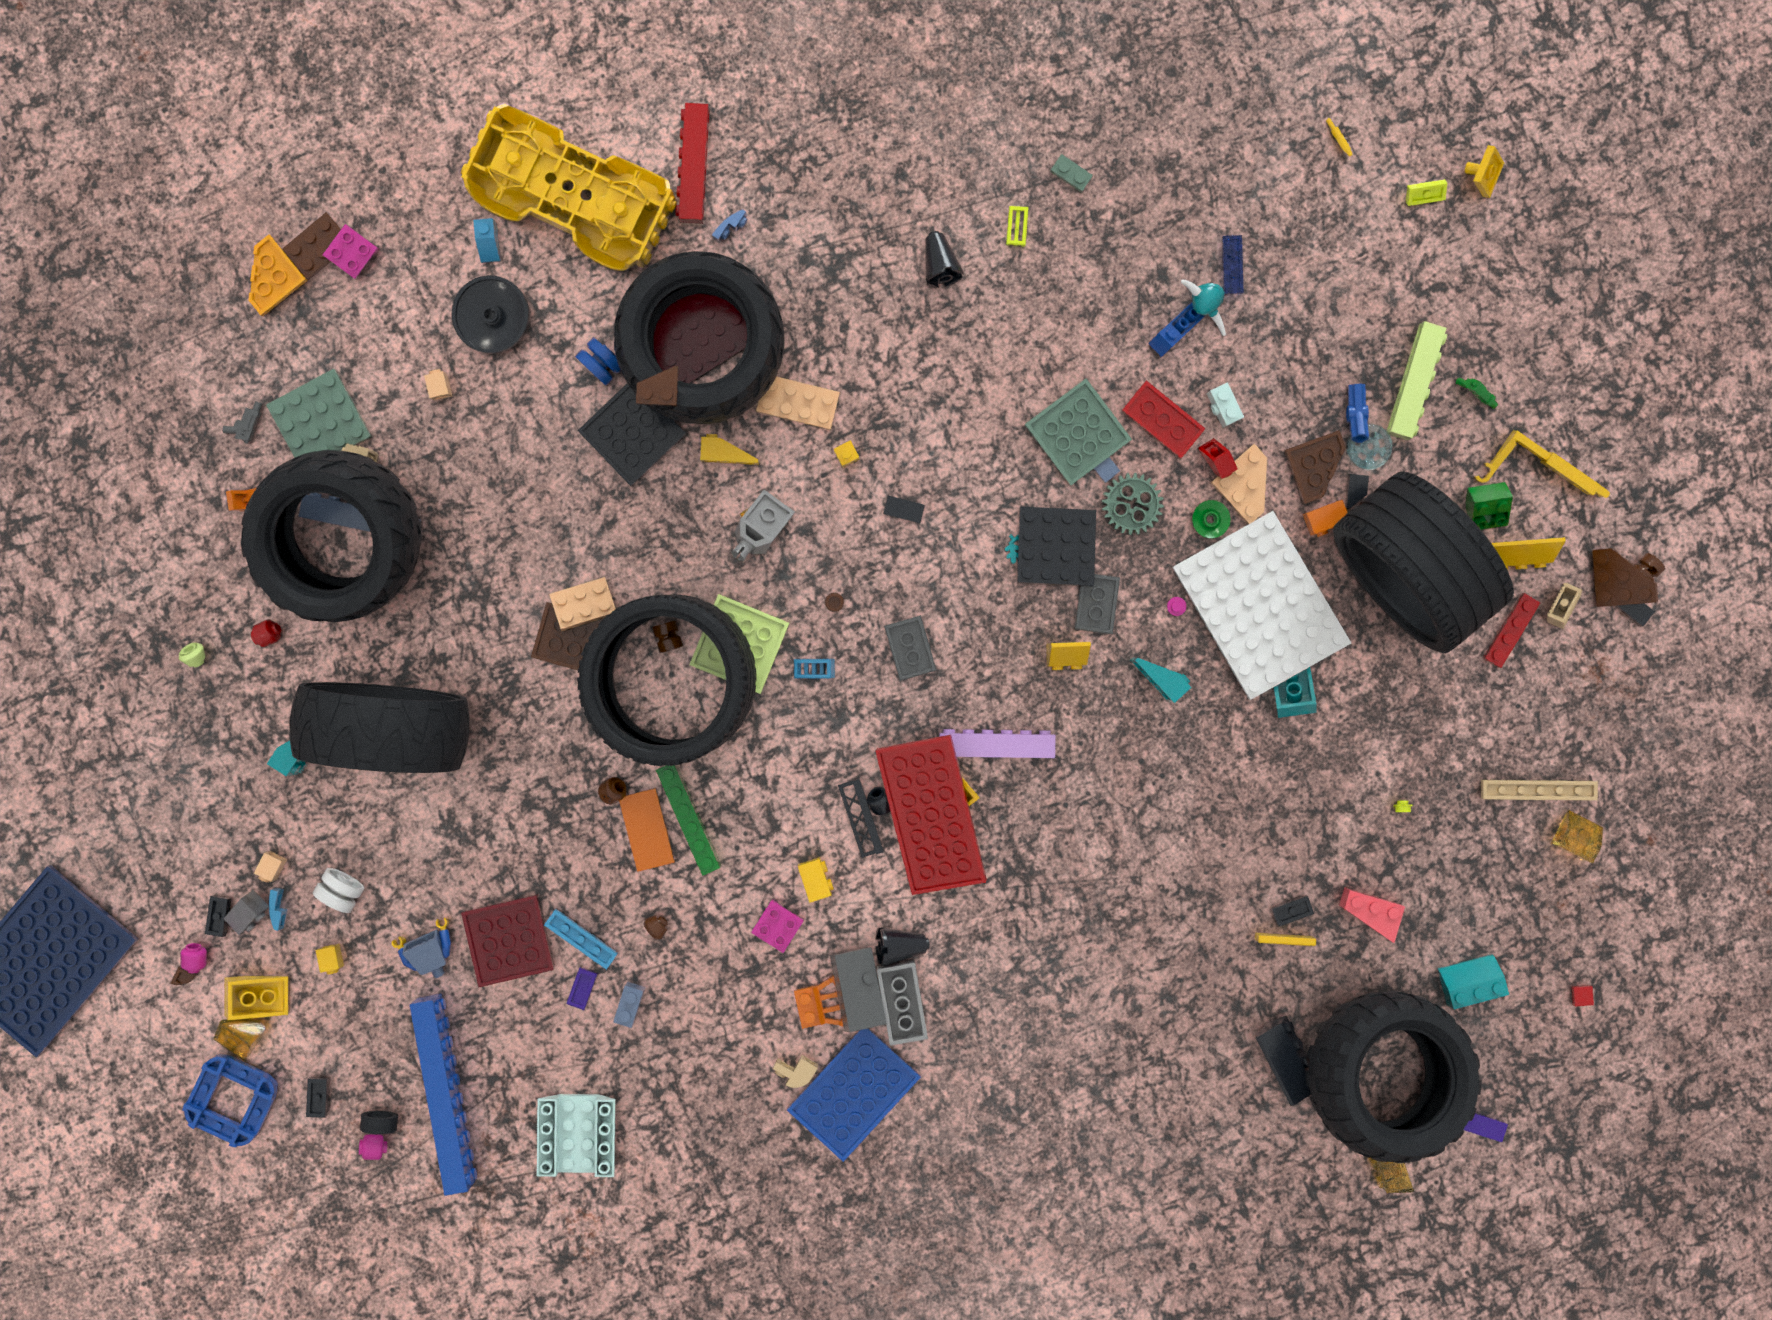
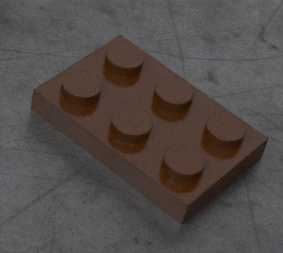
M325 212L282 250L309 280L331 262L323 254L341 228Z

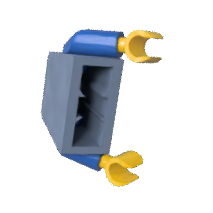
M444 917V926H440L439 919L436 920V926L441 931L434 930L407 943L403 936H399L400 945L397 944L396 940L392 941V946L399 949L398 954L404 966L417 971L420 975L431 972L434 978H439L445 973L442 966L446 964L451 948L449 930H446L449 925L447 918Z

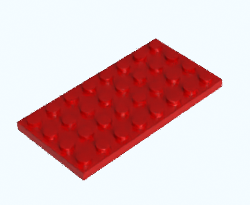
M945 735L877 748L875 752L911 894L916 895L986 883L987 878L952 736Z

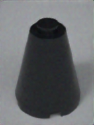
M939 231L930 232L925 238L927 285L939 288L938 284L944 283L946 287L957 283L963 278L962 274L964 275L960 263L944 234Z
M885 927L877 928L875 940H878L876 956L881 966L925 954L930 947L929 939L924 934Z

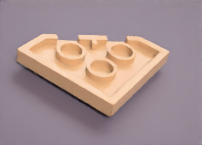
M1255 444L1235 460L1238 470L1223 479L1217 476L1211 482L1248 525L1264 513L1267 457Z

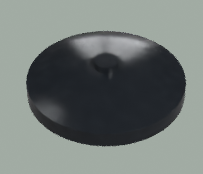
M486 275L472 279L459 290L452 305L451 316L457 335L467 346L481 353L497 354L513 348L521 341L529 325L530 310L524 294L515 284L499 276Z

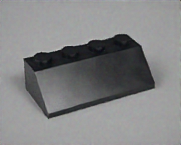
M1287 1016L1266 1022L1255 1038L1290 1106H1294L1311 1095L1305 1078L1306 1071L1309 1070L1310 1059L1307 1058V1054L1303 1049V1043L1297 1037L1294 1025Z

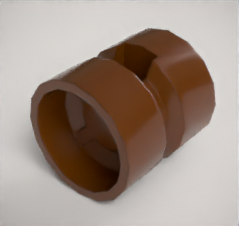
M1645 553L1638 560L1639 564H1634L1653 580V577H1659L1666 569L1664 564L1650 553Z
M676 620L652 627L655 638L659 640L657 642L659 653L683 647L681 636L677 635L679 629Z

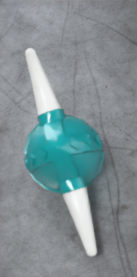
M1181 280V283L1192 293V304L1196 313L1211 317L1221 334L1225 336L1224 324L1217 310L1224 299L1225 292L1223 288L1214 283L1197 286L1190 281Z

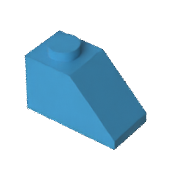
M493 218L473 220L475 241L481 263L501 261L496 221Z

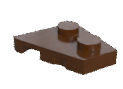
M674 366L638 382L636 404L677 406L679 367Z

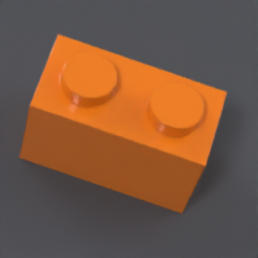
M1342 499L1302 515L1310 536L1316 534L1317 537L1328 534L1327 530L1333 528L1347 514V510Z

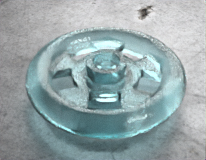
M1368 424V431L1374 432V437H1369L1359 447L1355 445V441L1351 440L1350 434L1347 442V452L1350 459L1357 466L1363 469H1376L1383 466L1389 460L1392 454L1393 443L1390 435L1383 427L1376 424ZM1379 439L1384 440L1385 447L1380 448ZM1368 443L1373 444L1372 450L1368 448ZM1360 452L1367 456L1365 460L1358 457ZM1379 453L1381 457L1374 461L1372 456Z

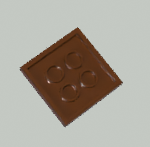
M546 602L531 657L578 671L579 660H582L583 656H581L584 646L588 643V638L593 630L599 626L598 624L603 619L561 631L552 603Z

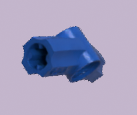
M1365 384L1348 385L1346 419L1350 423L1351 440L1356 443H1363L1369 439L1368 405H1366Z

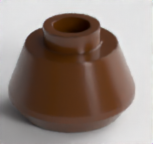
M653 915L644 920L643 924L647 932L655 940H661L668 930L667 920L662 915L660 917Z

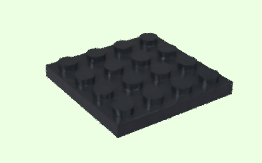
M628 383L577 430L631 487L686 435V432L673 419L656 412L648 405L636 404V394Z
M1020 506L1017 583L1093 587L1095 576L1096 510Z

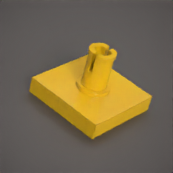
M1488 145L1480 164L1467 162L1465 173L1475 175L1473 182L1483 197H1491L1504 166V161L1496 147Z

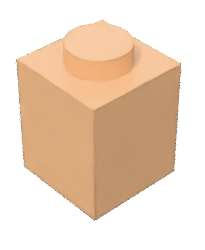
M437 369L429 371L428 375H424L430 399L435 401L452 396L447 373Z
M272 851L265 852L254 874L258 875L261 881L266 883L273 882L278 879L287 859Z

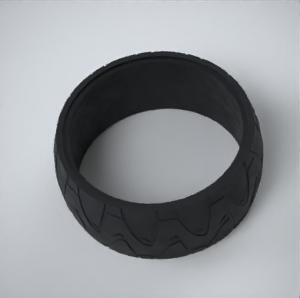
M340 682L301 683L292 702L289 719V739L292 756L298 760L313 764L366 771L396 773L456 771L461 768L469 739L470 715L467 698L452 693L389 685Z

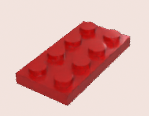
M1147 380L1121 410L1180 459L1206 429Z

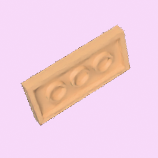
M776 377L770 389L759 399L756 412L831 430L840 392Z

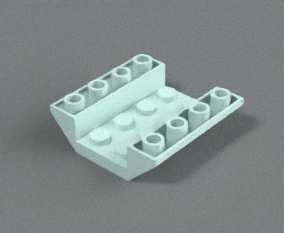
M558 1094L538 1098L537 1176L556 1177L558 1172L595 1173V1177H614L615 1099L599 1094Z

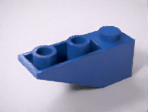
M1192 303L1148 343L1160 357L1168 352L1205 317L1196 313Z

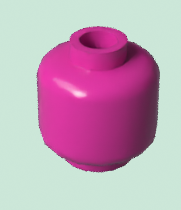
M198 943L187 944L180 952V965L182 969L188 971V973L200 972L207 965V950Z
M366 1134L359 1141V1155H362L364 1160H380L383 1153H387V1141H384L383 1136L380 1134Z

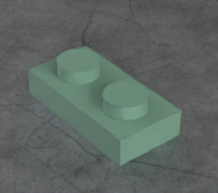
M1063 154L1060 155L1050 170L1051 173L1081 193L1093 177L1092 174Z

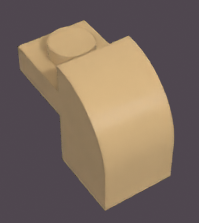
M801 1055L795 1067L777 1058L773 1069L776 1070L775 1073L782 1078L788 1077L786 1086L799 1088L809 1083L818 1069V1064Z

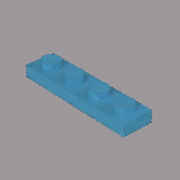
M558 909L553 911L544 924L548 929L606 970L618 954V952Z

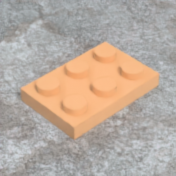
M605 577L549 594L561 631L603 619L616 609Z

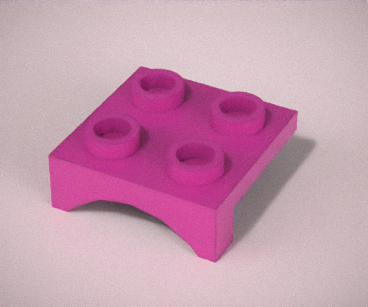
M345 224L323 256L356 279L372 256L376 255L379 251V248Z
M772 899L751 933L784 953L802 925L804 918L792 913Z

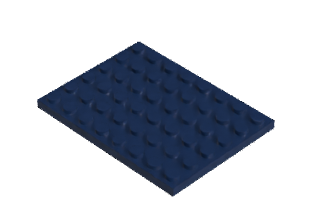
M48 865L0 921V1028L36 1058L45 1051L139 940L51 865Z

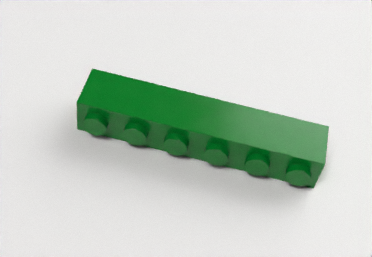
M665 765L656 769L702 876L721 868L720 860L678 765Z

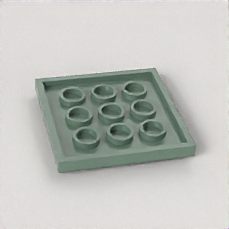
M332 369L266 404L294 458L314 451H342L346 444L358 445L372 437L336 369Z
M1087 378L1025 424V427L1070 486L1132 440Z

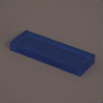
M1242 235L1222 236L1223 290L1225 294H1243Z

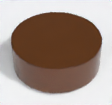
M831 593L825 599V606L831 612H838L844 606V599L838 593Z

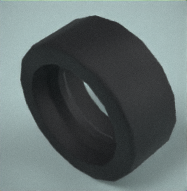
M378 1110L364 1112L361 1114L360 1131L368 1134L394 1133L397 1131L398 1114Z

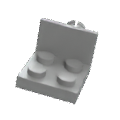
M763 490L742 516L736 527L735 535L738 545L731 552L733 557L736 558L740 553V557L737 560L743 562L749 553L766 554L774 539L795 512L766 490Z

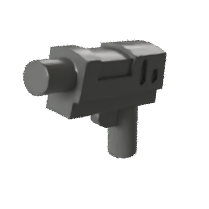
M255 401L252 409L246 407L242 419L236 420L234 426H223V433L236 434L235 439L243 440L246 444L252 442L256 425L262 415L260 410L263 404Z

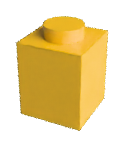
M851 440L834 448V453L842 468L860 460Z
M340 943L320 947L315 950L320 973L334 974L339 972L338 969L344 966Z

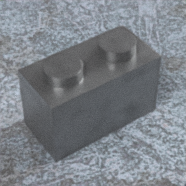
M252 890L242 897L223 919L238 935L245 931L249 933L257 926L256 923L266 916L264 912L269 908V905Z

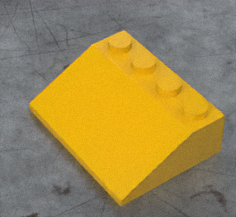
M1563 537L1492 543V545L1500 555L1507 570L1508 566H1515V570L1527 569V565H1534V568L1546 567L1547 563L1554 562L1566 539Z

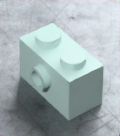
M1228 382L1207 393L1212 412L1218 417L1222 428L1244 418Z

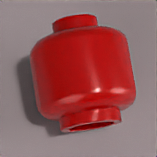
M266 619L253 626L251 639L256 645L261 647L270 646L280 640L281 627L278 623Z

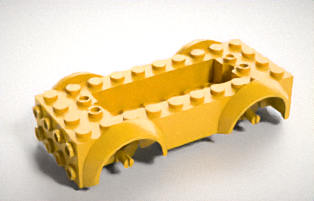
M507 104L494 106L493 110L488 112L486 116L487 123L484 129H480L477 137L479 140L476 146L471 148L469 153L470 159L467 164L463 165L461 170V178L464 180L466 190L480 206L506 220L520 221L531 215L572 235L575 245L582 253L607 268L624 271L634 265L644 268L645 264H649L652 258L651 251L653 247H657L660 241L659 234L662 229L665 230L669 221L667 217L670 212L674 211L677 204L673 191L670 188L669 180L615 155L610 156L606 160L564 141L563 130ZM549 173H554L557 177L556 182L553 184L546 182L545 178ZM572 182L574 184L573 189L565 191L563 189L564 183ZM584 190H590L592 193V197L588 201L581 198V193Z

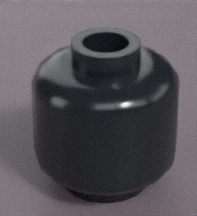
M885 787L873 788L867 796V802L872 812L876 815L889 813L890 807Z

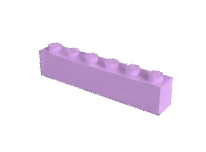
M943 729V733H939V737L945 735L952 736L957 757L1055 758V735L1051 734V731L1039 730V734H1032V730H1020V734H1012V730H1001V733H993V730H982V733H974L972 729H963V733H955V729Z

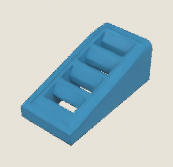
M794 659V678H835V659ZM801 663H804V674H801ZM809 663H812V674H809ZM817 663H820V674H817ZM825 663H827V674H825Z

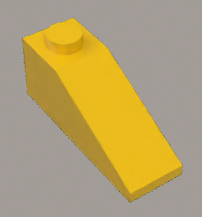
M706 434V437H701L700 460L702 462L759 465L757 458L724 439L718 438L717 434Z

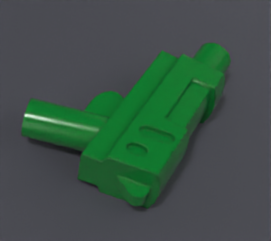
M1457 378L1456 385L1468 389L1482 404L1490 406L1492 409L1498 406V403L1495 401L1496 396L1491 394L1479 380Z

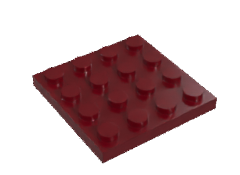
M538 895L461 913L478 988L555 969Z

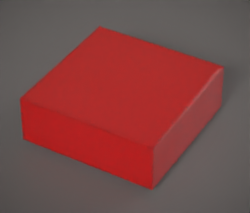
M1571 986L1573 1006L1594 1005L1593 986Z

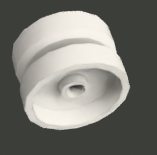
M327 868L322 875L324 883L317 884L313 895L319 901L337 911L351 913L356 904L353 898L361 896L364 886L358 880L342 871Z

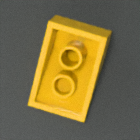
M1091 642L1046 644L1047 666H1052V670H1063V666H1071V669H1082V665H1087Z
M288 976L224 977V1016L227 1020L288 1015Z

